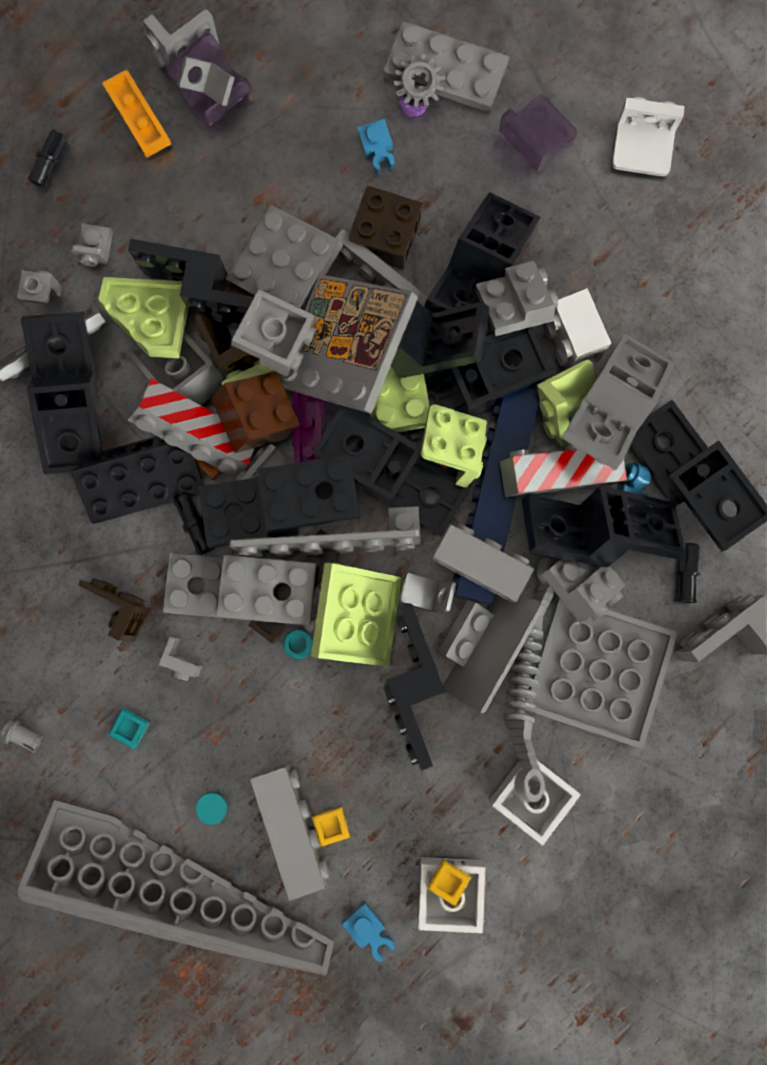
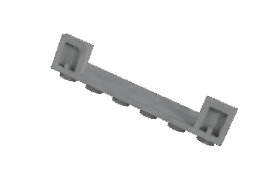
M419 506L388 508L389 531L230 540V547L239 552V555L250 558H262L263 553L268 552L275 553L276 557L293 556V551H303L305 555L323 554V549H333L335 553L344 554L353 553V548L358 547L366 548V552L384 551V546L394 545L396 550L415 549L414 544H421Z

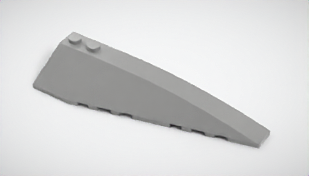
M55 800L17 889L20 901L174 942L327 975L334 941L300 922H295L284 916V913L278 909L270 908L256 900L255 896L246 891L245 893L233 887L232 883L195 862L182 858L167 846L159 845L147 838V835L124 825L121 820L114 816Z

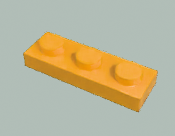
M127 69L102 83L146 158L171 145L167 134Z

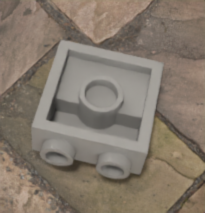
M534 261L505 268V277L476 284V294L480 302L484 301L489 306L488 321L495 336L553 321L554 310L558 307L557 294L554 289H547L546 271L543 267L537 268Z
M258 289L232 339V346L260 358L259 364L288 376L290 370L297 371L302 362L304 354L300 353L303 344L310 346L317 329L312 327L315 315Z
M560 559L542 574L579 623L590 617L594 621L609 610L606 604L610 607L623 597L620 591L625 587V584L610 566L598 567L597 565Z

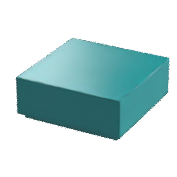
M124 707L116 718L108 736L132 749H136L151 721Z

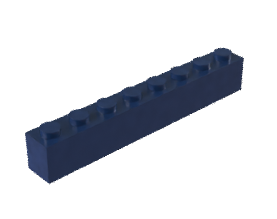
M511 363L510 366L515 367L518 366V364ZM541 382L495 401L492 417H497L495 428L489 427L486 445H489L490 449L488 457L482 456L481 462H483L481 471L483 478L481 485L475 484L471 502L476 503L474 514L468 513L465 525L475 532L473 535L475 538L483 542L487 538L501 545L500 551L503 553L517 496L505 498L500 461L510 458V452L528 450L539 404L537 385ZM454 572L452 579L453 582H456L454 597L470 599L486 605L492 604L494 593Z

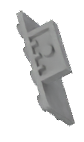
M495 594L492 604L486 610L478 603L468 599L438 651L456 662L455 667L444 684L445 692L477 711L485 713L543 611L544 605L522 594L516 603H511Z

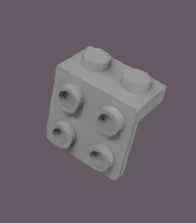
M208 10L199 13L171 35L153 14L143 20L147 31L145 39L153 49L151 52L152 57L161 68L165 66L175 79L180 76L185 56L201 60L204 57L211 56L219 45L213 17Z

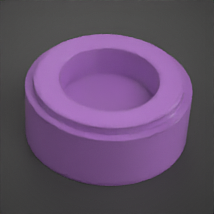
M407 94L399 97L400 109L409 117H418L427 109L423 99L419 100L418 108H415V99L412 98L406 105L403 101Z

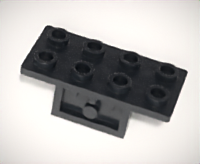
M158 436L105 450L99 462L74 468L71 472L92 524L170 503L186 494H191V496L198 495L199 486H204L199 468L192 454L179 447L163 443L162 439Z

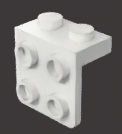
M626 97L618 118L612 159L613 168L657 176L668 175L671 167L675 131L683 118L685 106L676 105L670 101L654 102L642 97Z

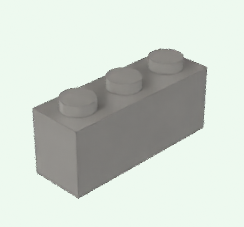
M458 524L457 527L450 525L432 560L505 600L516 603L534 570L528 566L530 561L516 553H513L512 556L500 551L502 546L486 538L483 542L473 536L475 532L462 524Z

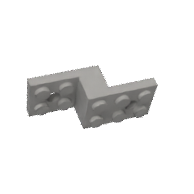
M624 333L561 438L568 441L572 447L581 449L591 455L600 464L609 466L616 471L622 463L637 430L656 405L675 363Z
M170 553L163 613L311 626L317 564L223 555V558ZM196 577H201L205 582V588L200 594H193L189 588L191 580ZM280 583L288 584L291 588L290 597L284 601H279L274 596V589Z
M750 594L745 598L742 596L737 597L726 606L729 609L721 616L716 614L703 623L705 629L698 634L692 632L679 642L681 647L675 653L681 661L700 662L736 634L751 654H767V596H753Z

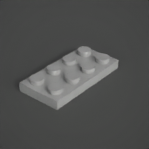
M402 21L384 69V78L393 81L401 80V77L395 74L396 69L402 72L405 70L401 62L404 60L410 65L412 63L411 55L415 56L416 61H420L421 54H426L425 62L429 63L431 58L434 57L436 60L433 67L436 68L439 65L443 67L438 76H445L446 78L445 81L438 83V85L445 87L444 91H435L436 95L490 113L510 56ZM424 74L420 77L414 76L412 78L415 81V85L427 86Z

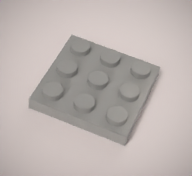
M270 205L226 277V280L254 297L258 289L304 310L319 274L326 275L342 249L343 243L322 230Z

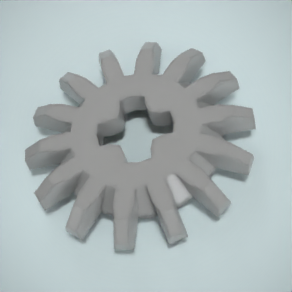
M421 54L420 61H416L415 56L411 55L412 63L408 65L403 60L401 64L405 70L402 72L396 69L395 72L396 75L401 77V80L394 81V86L402 87L400 91L396 92L398 97L407 94L403 101L406 105L412 98L415 99V108H418L419 100L422 99L425 107H428L429 102L427 98L431 97L437 101L439 98L434 92H443L445 88L438 85L439 82L446 80L445 76H438V73L443 69L442 65L434 68L433 65L436 60L434 57L431 58L429 63L425 62L426 54ZM424 74L427 86H419L418 89L414 88L415 81L412 78L414 76L420 77Z

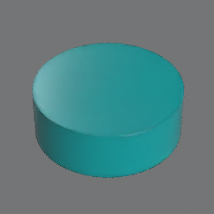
M294 629L285 635L283 649L289 657L303 659L312 651L313 638L307 631Z
M218 792L206 793L198 800L196 805L198 818L203 823L209 825L219 823L228 811L226 798Z

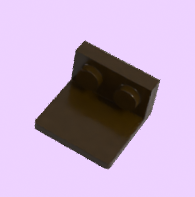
M367 186L349 234V241L393 255V266L404 270L422 217L423 203Z
M203 314L195 316L199 325L197 327L198 334L208 344L211 351L209 357L216 368L230 373L236 370L245 371L253 367V363L260 359L232 346L233 338L227 326L222 322Z
M92 578L91 582L80 580L78 586L122 606L120 611L114 612L109 621L108 627L111 629L108 636L118 641H135L150 611L149 608L143 606L145 600L131 593L127 594L120 591L118 594L116 593L118 587L104 580L100 581L96 578Z

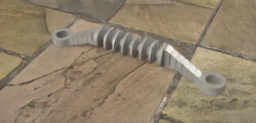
M550 556L541 558L537 565V575L541 585L533 599L542 603L544 609L515 659L519 664L512 665L509 669L518 674V676L508 678V682L516 685V688L506 691L507 695L515 698L514 701L505 702V706L514 710V713L504 714L503 718L507 728H509L508 731L522 767L515 778V792L520 800L526 802L539 801L545 789V781L538 766L530 739L532 724L535 723V718L527 715L526 712L536 710V705L527 702V699L537 698V693L528 689L529 687L538 686L539 683L537 680L530 678V675L540 673V669L531 666V663L541 661V657L532 654V651L542 650V645L533 641L543 638V615L555 593L542 576L545 571L560 560V558ZM529 780H530V782H531L530 791H529Z

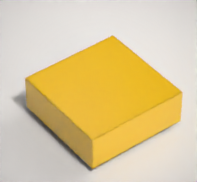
M342 806L312 815L320 847L350 838Z
M443 858L428 883L427 889L455 906L468 885L471 875Z

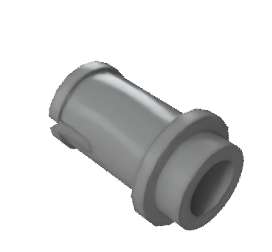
M9 720L0 737L5 739V743L12 742L29 750L31 753L36 752L44 737L42 734L21 726L18 720L15 722Z

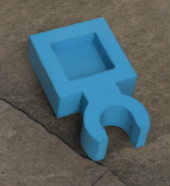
M385 119L357 127L366 158L374 156V172L377 175L380 174L379 164L381 162H387L390 169L394 170L395 160L393 155L388 152L393 150V143Z
M366 901L342 921L341 925L361 949L368 943L371 945L372 955L378 962L383 961V955L378 951L380 945L385 944L392 951L395 950L393 939L380 933L385 929V924Z

